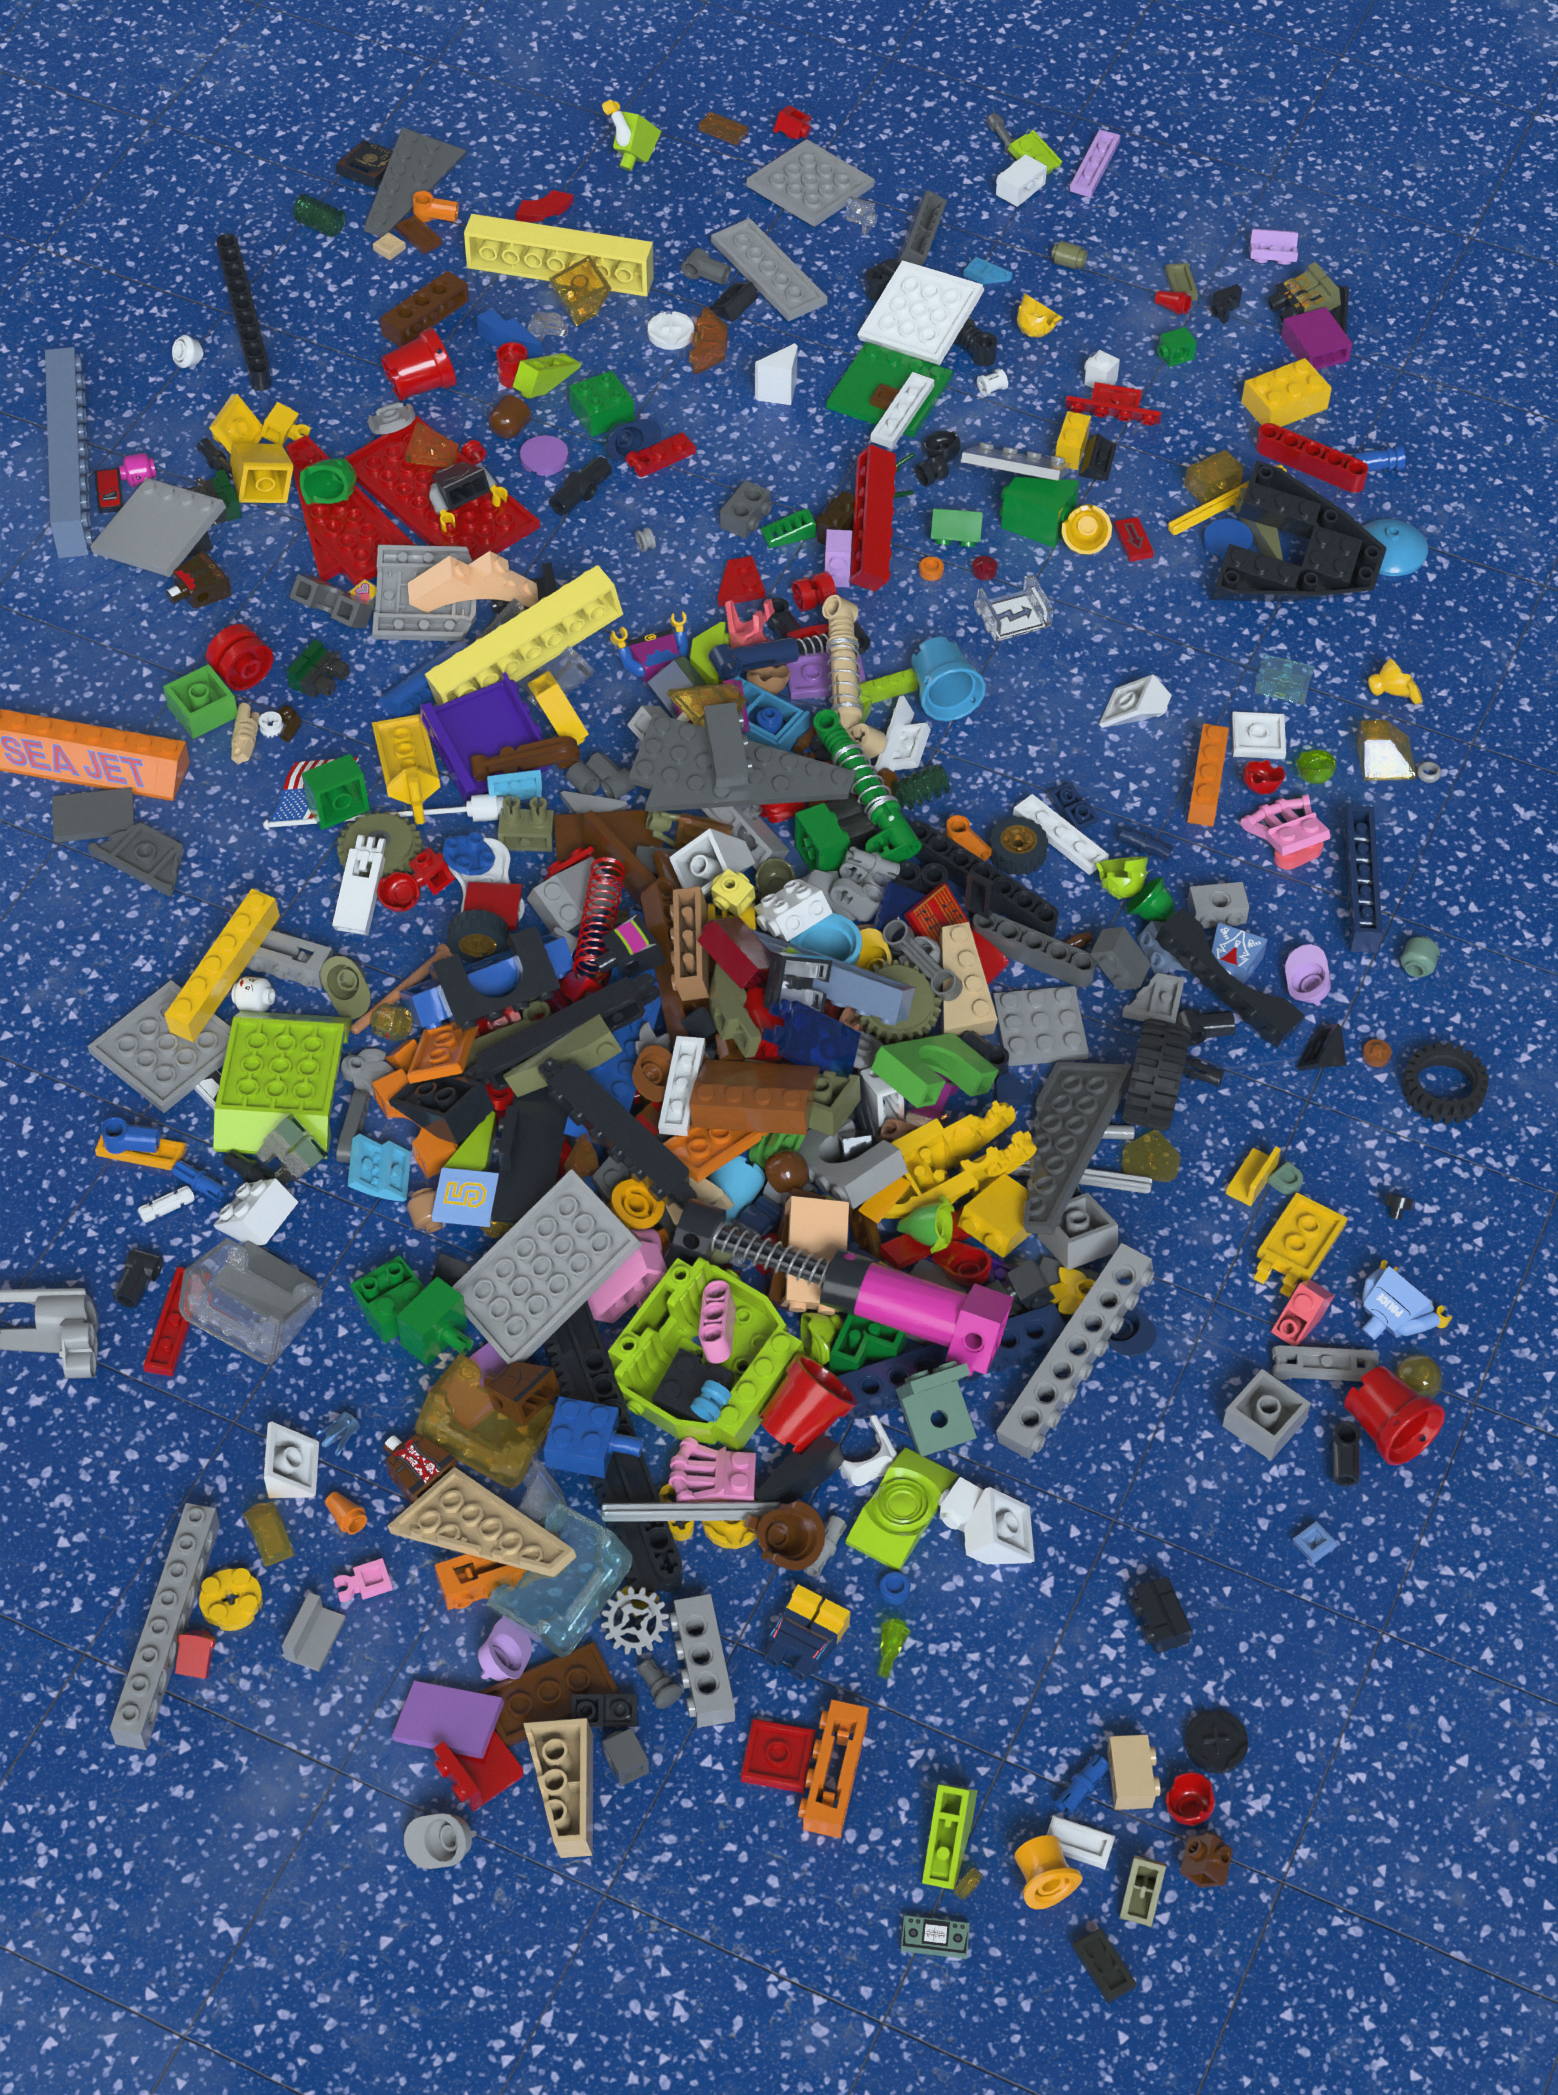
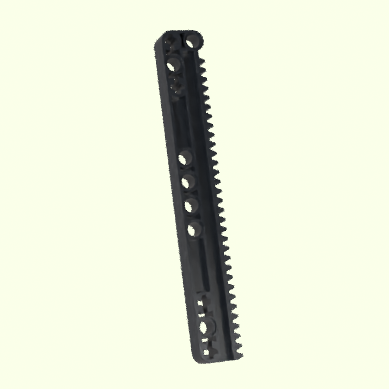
M586 1300L542 1344V1347H545V1355L548 1357L549 1366L554 1369L560 1389L559 1395L565 1398L618 1408L619 1429L617 1433L637 1437L588 1301ZM596 1366H597V1367H600V1369H598V1370H592V1369H590V1368L596 1367ZM602 1391L610 1392L605 1395L599 1394ZM613 1452L605 1478L590 1476L591 1486H594V1495L597 1497L599 1507H602L604 1503H661L642 1452L640 1457ZM650 1521L605 1522L609 1538H612V1546L616 1548V1558L619 1559L620 1569H623L624 1580H627L628 1587H633L634 1593H639L641 1587H645V1594L658 1590L673 1592L682 1585V1560L667 1521H652L655 1523V1527L652 1529ZM656 1544L665 1545L664 1548L660 1549L654 1548L653 1546ZM667 1563L670 1574H668L667 1570H664V1565Z

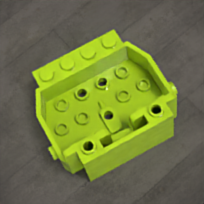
M699 1257L693 1266L677 1258L608 1351L622 1398L630 1411L644 1417L679 1440H683L685 1437H692L699 1443L714 1445L718 1441L734 1452H740L761 1424L763 1419L758 1418V1415L766 1407L786 1377V1369L796 1354L805 1355L803 1341L787 1332L785 1322L767 1296L740 1281V1277L729 1269L724 1271L715 1265H710L709 1261L702 1257ZM723 1280L729 1284L736 1306L732 1353L724 1362L715 1364L733 1371L735 1382L731 1387L730 1393L732 1396L727 1405L721 1407V1415L714 1423L681 1420L655 1406L652 1397L679 1348L695 1355H703L702 1363L710 1366L711 1362H708L703 1348L695 1344L692 1338L699 1336L704 1288L712 1281ZM741 1365L748 1366L745 1371H739L738 1368Z

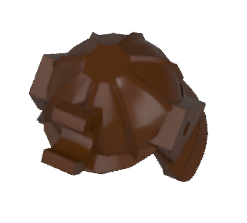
M801 1501L781 1504L780 1509L771 1510L763 1515L761 1519L747 1515L744 1527L748 1528V1532L757 1534L758 1545L763 1550L761 1558L775 1566L789 1570L805 1569L819 1558L824 1547L825 1529L822 1519L814 1508Z

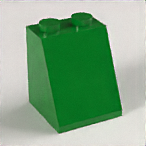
M1015 477L1009 486L1006 485L1002 491L1001 499L1004 501L999 514L1002 517L1001 528L1055 548L1063 536L1062 523L1067 520L1069 513L1077 507L1079 481Z

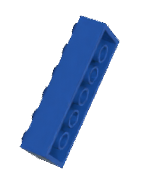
M551 933L541 936L557 979L564 978L568 971L573 969L574 963L565 937ZM510 949L464 966L470 984L477 992L491 998L504 997L512 993L518 984V970ZM433 979L399 992L404 1007L408 1010L407 1015L410 1023L422 1028L426 1027V1030L442 1025L441 1020L448 1018Z

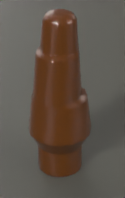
M814 724L797 738L796 744L793 747L796 753L801 754L810 746L811 741L816 735Z
M1087 931L1083 934L1077 933L1064 942L1080 949L1093 941L1091 933Z

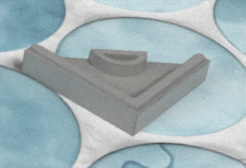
M568 791L560 792L562 801L573 814L587 813L590 810L597 813L625 811L628 809V803L623 800Z

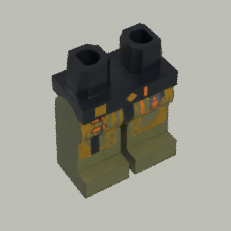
M1316 262L1308 265V271L1298 277L1288 279L1284 284L1276 285L1277 293L1268 298V306L1273 312L1282 308L1285 309L1279 312L1282 323L1285 318L1324 307L1330 311L1341 305L1339 288Z

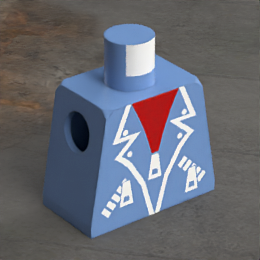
M1218 923L1212 953L1230 975L1242 984H1245L1262 961L1268 939Z

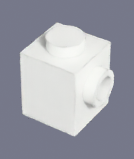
M1099 350L1093 357H1089L1085 363L1084 369L1086 374L1084 384L1093 389L1095 382L1114 385L1118 378L1120 359Z
M960 1477L951 1490L946 1489L940 1497L938 1503L941 1506L940 1519L949 1528L959 1529L964 1532V1526L984 1490Z

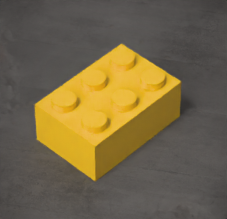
M1304 358L1246 380L1241 403L1261 425L1272 423L1282 427L1328 409L1332 387Z

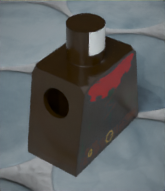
M204 550L173 571L175 586L166 590L167 597L172 604L185 599L194 609L232 596L229 578Z

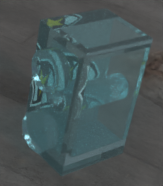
M1264 654L1254 693L1305 705L1314 666Z

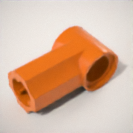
M418 191L413 195V215L422 222H429L432 219L457 221L458 202L433 198V195L427 191Z
M954 815L947 820L945 836L986 862L991 856L992 849L970 828L969 820L961 815Z

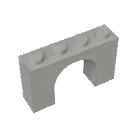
M849 1118L846 1119L834 1137L810 1129L807 1131V1135H805L798 1150V1153L804 1157L809 1167L808 1183H814L822 1192H828L837 1201L849 1202V1207L853 1209L908 1173L900 1149L885 1140L855 1159L843 1163H833L840 1158L838 1133L856 1131L853 1121Z

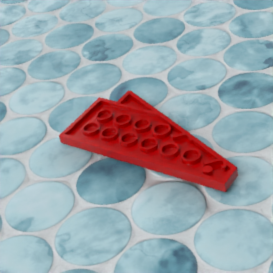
M307 435L286 445L288 456L293 463L292 473L319 579L327 581L342 573L356 586L364 579L370 580L377 576L378 545L416 546L357 485L354 486V492L346 501L342 500L331 504H306L300 488L301 471L319 461L330 458Z

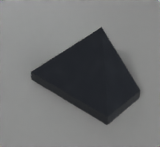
M1339 1023L1316 1028L1297 1068L1299 1071L1347 1066L1342 1029Z

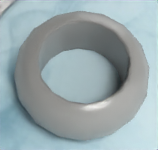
M1427 761L1419 765L1417 775L1423 782L1433 783L1439 780L1441 769L1436 763ZM1423 770H1432L1435 774L1428 775Z

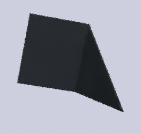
M440 1253L430 1283L436 1277H439L449 1286L453 1287L470 1270L471 1265Z

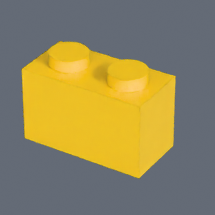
M1067 411L1057 441L1055 456L1064 457L1065 462L1071 463L1070 469L1078 470L1089 437L1091 416Z

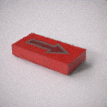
M1138 517L1114 521L1115 532L1129 562L1153 558L1154 551Z

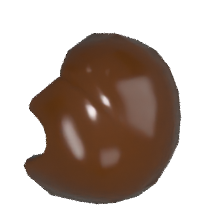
M783 1150L771 1154L767 1159L766 1176L769 1184L778 1193L789 1192L792 1188L802 1190L809 1180V1167L804 1157L797 1151Z

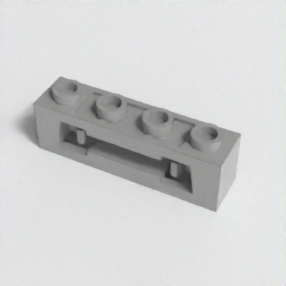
M271 930L246 967L255 972L274 975L279 979L295 981L306 987L312 986L322 989L320 971L323 964L333 957V952L330 947ZM299 948H303L314 953L313 955L306 954L303 951L300 952Z

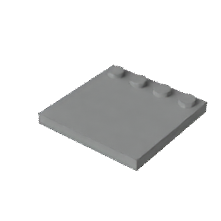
M806 139L748 177L746 186L815 227L873 188L875 179Z
M980 442L979 446L975 445L964 451L961 458L963 463L1057 481L1069 473L1071 464L1065 462L1064 457L1051 456V459L1041 458V453L1027 451V455L1019 454L1016 448L1003 447V450L993 449L994 444Z
M146 478L96 538L90 548L93 554L170 577L226 506L223 500Z
M172 980L87 1046L92 1056L163 1113L195 1089V1086L212 1072L224 1065L231 1030L228 1024L213 1014L194 1043L170 1033L164 1014L182 990Z

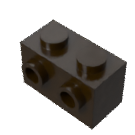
M842 490L837 498L831 500L825 513H821L816 521V527H818L817 542L826 545L827 529L849 530L853 534L855 495Z

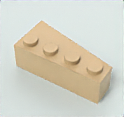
M966 922L942 927L939 939L941 950L939 966L942 969L953 971L962 981L963 988L961 994L952 1001L942 1000L941 1035L954 1033L961 1039L968 1030L970 1032L974 1031L980 1036L994 1034L998 1019L970 924ZM946 979L940 986V992L948 991L952 987L954 979Z
M587 1718L523 1723L553 1842L560 1858L593 1856V1733Z

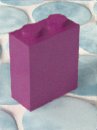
M1326 307L1284 319L1281 337L1297 360L1306 358L1316 370L1349 361L1352 342Z

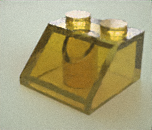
M590 256L549 278L556 297L575 326L596 316L611 291V286Z

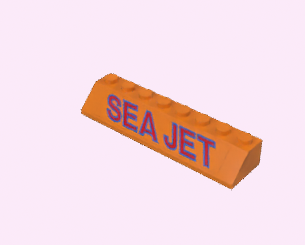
M0 709V771L107 790L132 788L135 795L174 801L190 763L186 741Z

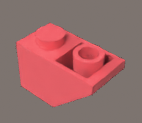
M1312 1280L1301 1282L1271 1332L1291 1346H1299L1321 1320L1335 1295Z

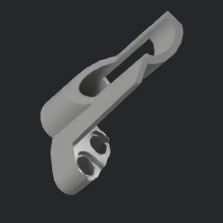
M85 1288L0 1290V1302H24L35 1305L36 1328H0V1350L59 1353V1357H63L65 1375L63 1379L95 1377L98 1355L96 1332L99 1330V1320L94 1302L87 1295Z

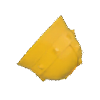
M1023 294L1022 303L1018 308L1017 324L1021 331L1029 337L1040 338L1047 335L1054 329L1056 324L1064 319L1029 295Z
M1088 503L1073 509L1069 513L1067 520L1062 523V535L1065 543L1071 550L1079 554L1099 552L1107 545L1111 538L1112 525L1109 516L1102 509Z

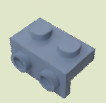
M1151 921L1137 937V940L1145 956L1150 961L1154 974H1167L1170 969L1191 972L1182 967L1180 962L1171 953L1163 950L1155 940L1161 926L1165 922Z

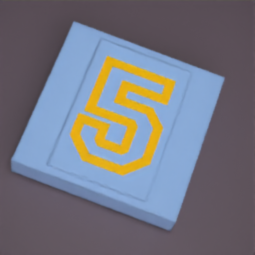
M442 1168L432 1221L490 1227L499 1173Z

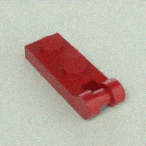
M681 432L639 452L631 451L625 457V461L630 467H634V471L639 477H645L695 454L696 446Z

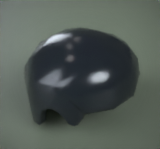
M936 431L924 441L925 453L929 459L940 455L946 463L956 458L961 447L960 438L956 431Z

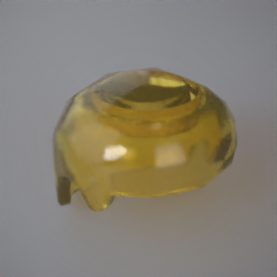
M1422 1354L1406 1357L1396 1368V1375L1422 1396L1434 1398L1442 1388L1441 1369L1435 1360Z

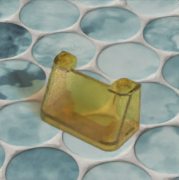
M459 1354L429 1391L415 1425L416 1433L452 1454L456 1460L507 1488L518 1487L545 1446L556 1407L547 1404L525 1426L518 1424L492 1407L487 1389L479 1386L482 1378L480 1367L473 1360Z

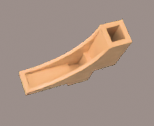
M491 551L469 565L452 556H448L408 583L409 604L426 613L448 604L476 599L510 601L529 608L539 602L537 583L510 570L508 560Z

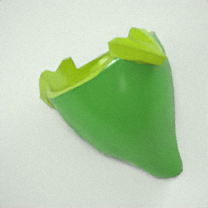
M944 1195L939 1197L940 1202H933L916 1208L897 1224V1231L905 1233L914 1240L932 1247L930 1249L931 1253L946 1249L952 1238L953 1220L951 1211L954 1212V1207Z

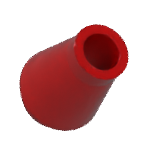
M1159 290L1155 297V303L1181 315L1187 314L1190 310L1192 298L1186 292Z

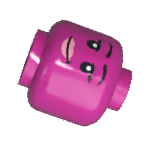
M146 453L127 455L123 459L124 465L119 466L121 479L127 480L130 487H139L146 478L153 479L156 477L153 458H149Z

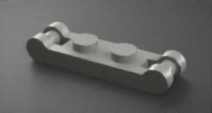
M1275 1346L1272 1349V1359L1275 1361V1365L1272 1367L1273 1377L1278 1380L1305 1378L1363 1382L1360 1378L1379 1364L1378 1353L1371 1350ZM1295 1360L1296 1364H1287V1361ZM1357 1363L1362 1364L1364 1368H1357Z

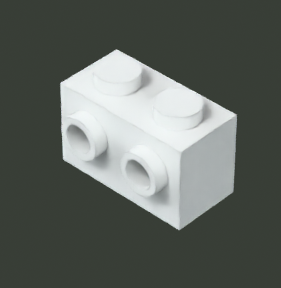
M1025 154L998 175L996 179V195L1018 207L1045 185L1047 166Z

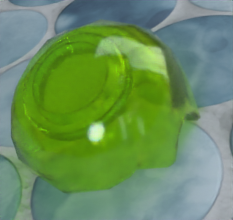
M1312 750L1301 753L1300 758L1296 759V768L1301 779L1310 784L1319 785L1327 782L1334 775L1337 762L1333 755L1325 750Z

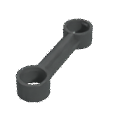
M893 920L885 926L883 930L884 941L893 950L903 951L915 965L919 966V969L931 981L932 991L940 999L952 1001L961 994L963 984L960 978L953 971L942 969L914 940L913 930L904 921ZM900 929H905L903 938L897 942H892L894 933ZM946 979H954L953 985L948 991H938Z

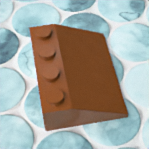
M706 1059L694 1082L689 1103L692 1127L807 1135L819 1067Z

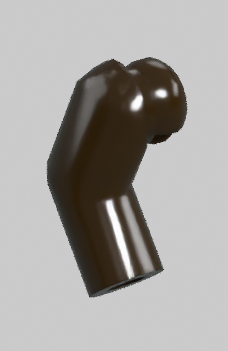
M285 705L279 710V715L282 717L285 725L280 733V738L285 742H291L300 729L302 722L298 713L291 706Z

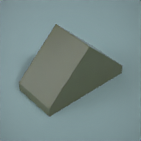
M1134 1855L1120 1919L1152 1927L1167 1864Z

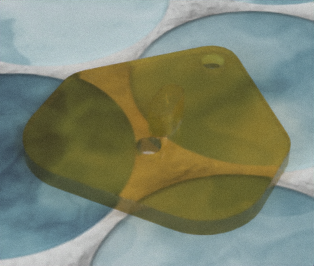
M1153 1130L1125 1146L1122 1169L1126 1174L1147 1176L1159 1182H1170L1178 1175L1181 1157L1159 1131Z

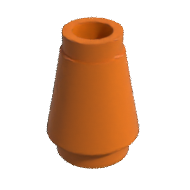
M333 1492L326 1498L325 1505L342 1532L353 1535L364 1528L367 1523V1517L363 1508L339 1492Z

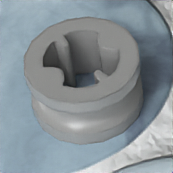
M648 527L644 528L643 532L640 530L635 532V539L641 552H646L647 548L655 549V538Z

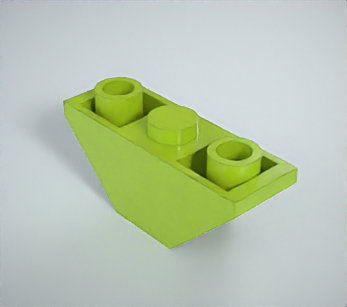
M726 622L716 624L692 640L690 663L708 687L720 685L725 681L720 678L710 663L709 654L717 645H730L729 633H726Z

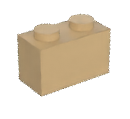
M1148 1735L1111 1736L1108 1742L1107 1755L1110 1765L1109 1771L1114 1810L1153 1808L1155 1797L1160 1796L1159 1777L1153 1776L1152 1766H1156L1155 1747L1149 1746Z

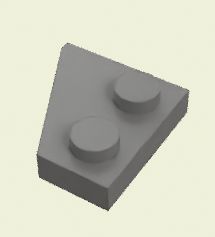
M1157 973L1150 980L1149 985L1143 987L1137 993L1136 999L1130 1005L1124 1007L1122 1017L1139 1021L1153 1018L1175 1023L1185 978Z

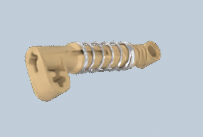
M831 595L826 599L822 608L823 616L828 619L829 639L826 642V652L831 655L827 661V665L831 667L828 677L832 679V684L828 687L832 691V697L829 699V702L833 704L831 710L838 714L840 722L853 741L861 745L864 749V755L871 759L882 753L887 739L883 732L866 724H860V720L863 717V704L859 699L862 691L858 687L861 677L857 674L860 671V664L857 662L860 655L858 652V639L854 636V622L858 616V607L838 595Z

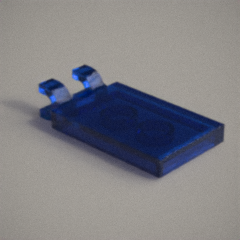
M781 999L780 1004L776 1002L770 1003L768 1013L784 1019L785 1023L784 1027L775 1025L774 1030L764 1028L762 1039L779 1046L778 1055L798 1065L818 1066L819 1074H823L824 1071L836 1072L837 1077L848 1078L849 1074L852 1075L861 1036L860 1032L797 1000L790 1002L786 999Z

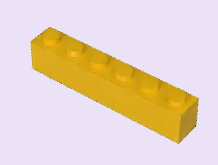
M254 889L250 890L164 1014L170 1033L193 1043L195 1042L279 919L280 914L275 898Z

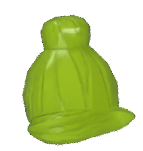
M804 1312L801 1315L800 1333L801 1341H803V1346L806 1350L805 1356L810 1357L822 1366L830 1361V1349L845 1323L841 1316L837 1314L825 1316L820 1313Z

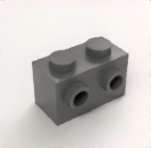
M1125 927L1102 929L1090 953L1118 991L1140 988L1151 965Z

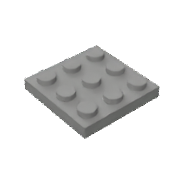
M1075 986L993 994L1001 1045L1010 1055L1008 1066L1088 1059L1089 1051Z

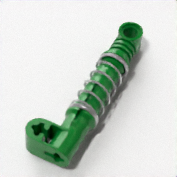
M831 709L819 711L813 721L819 741L826 746L832 755L831 761L833 765L856 771V778L851 793L859 796L858 803L865 805V814H868L869 820L874 825L879 826L882 831L867 841L866 852L878 853L881 855V858L897 863L904 862L920 851L922 843L900 812L901 806L896 797L891 796L890 788L885 786L884 779L877 775L876 767L872 766L870 758L864 755V749L861 745L853 741L841 724L838 714Z

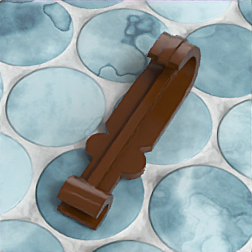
M560 736L520 745L516 751L512 747L506 746L501 749L498 756L488 758L486 755H475L470 760L473 777H475L476 782L487 781V776H491V774L504 772V774L518 773L519 768L523 771H528L554 764L559 766V770L570 768L573 764L580 762L581 751L574 738Z

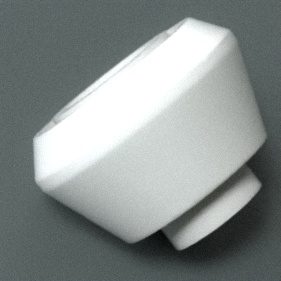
M182 335L174 342L172 348L173 360L180 368L196 365L203 357V349L199 342L188 335Z

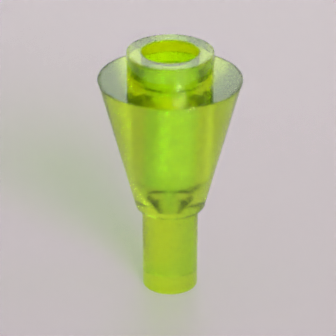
M891 1618L888 1619V1622L881 1623L882 1658L877 1673L879 1677L887 1679L890 1677L893 1662L911 1633V1630L906 1627L907 1624L901 1620Z

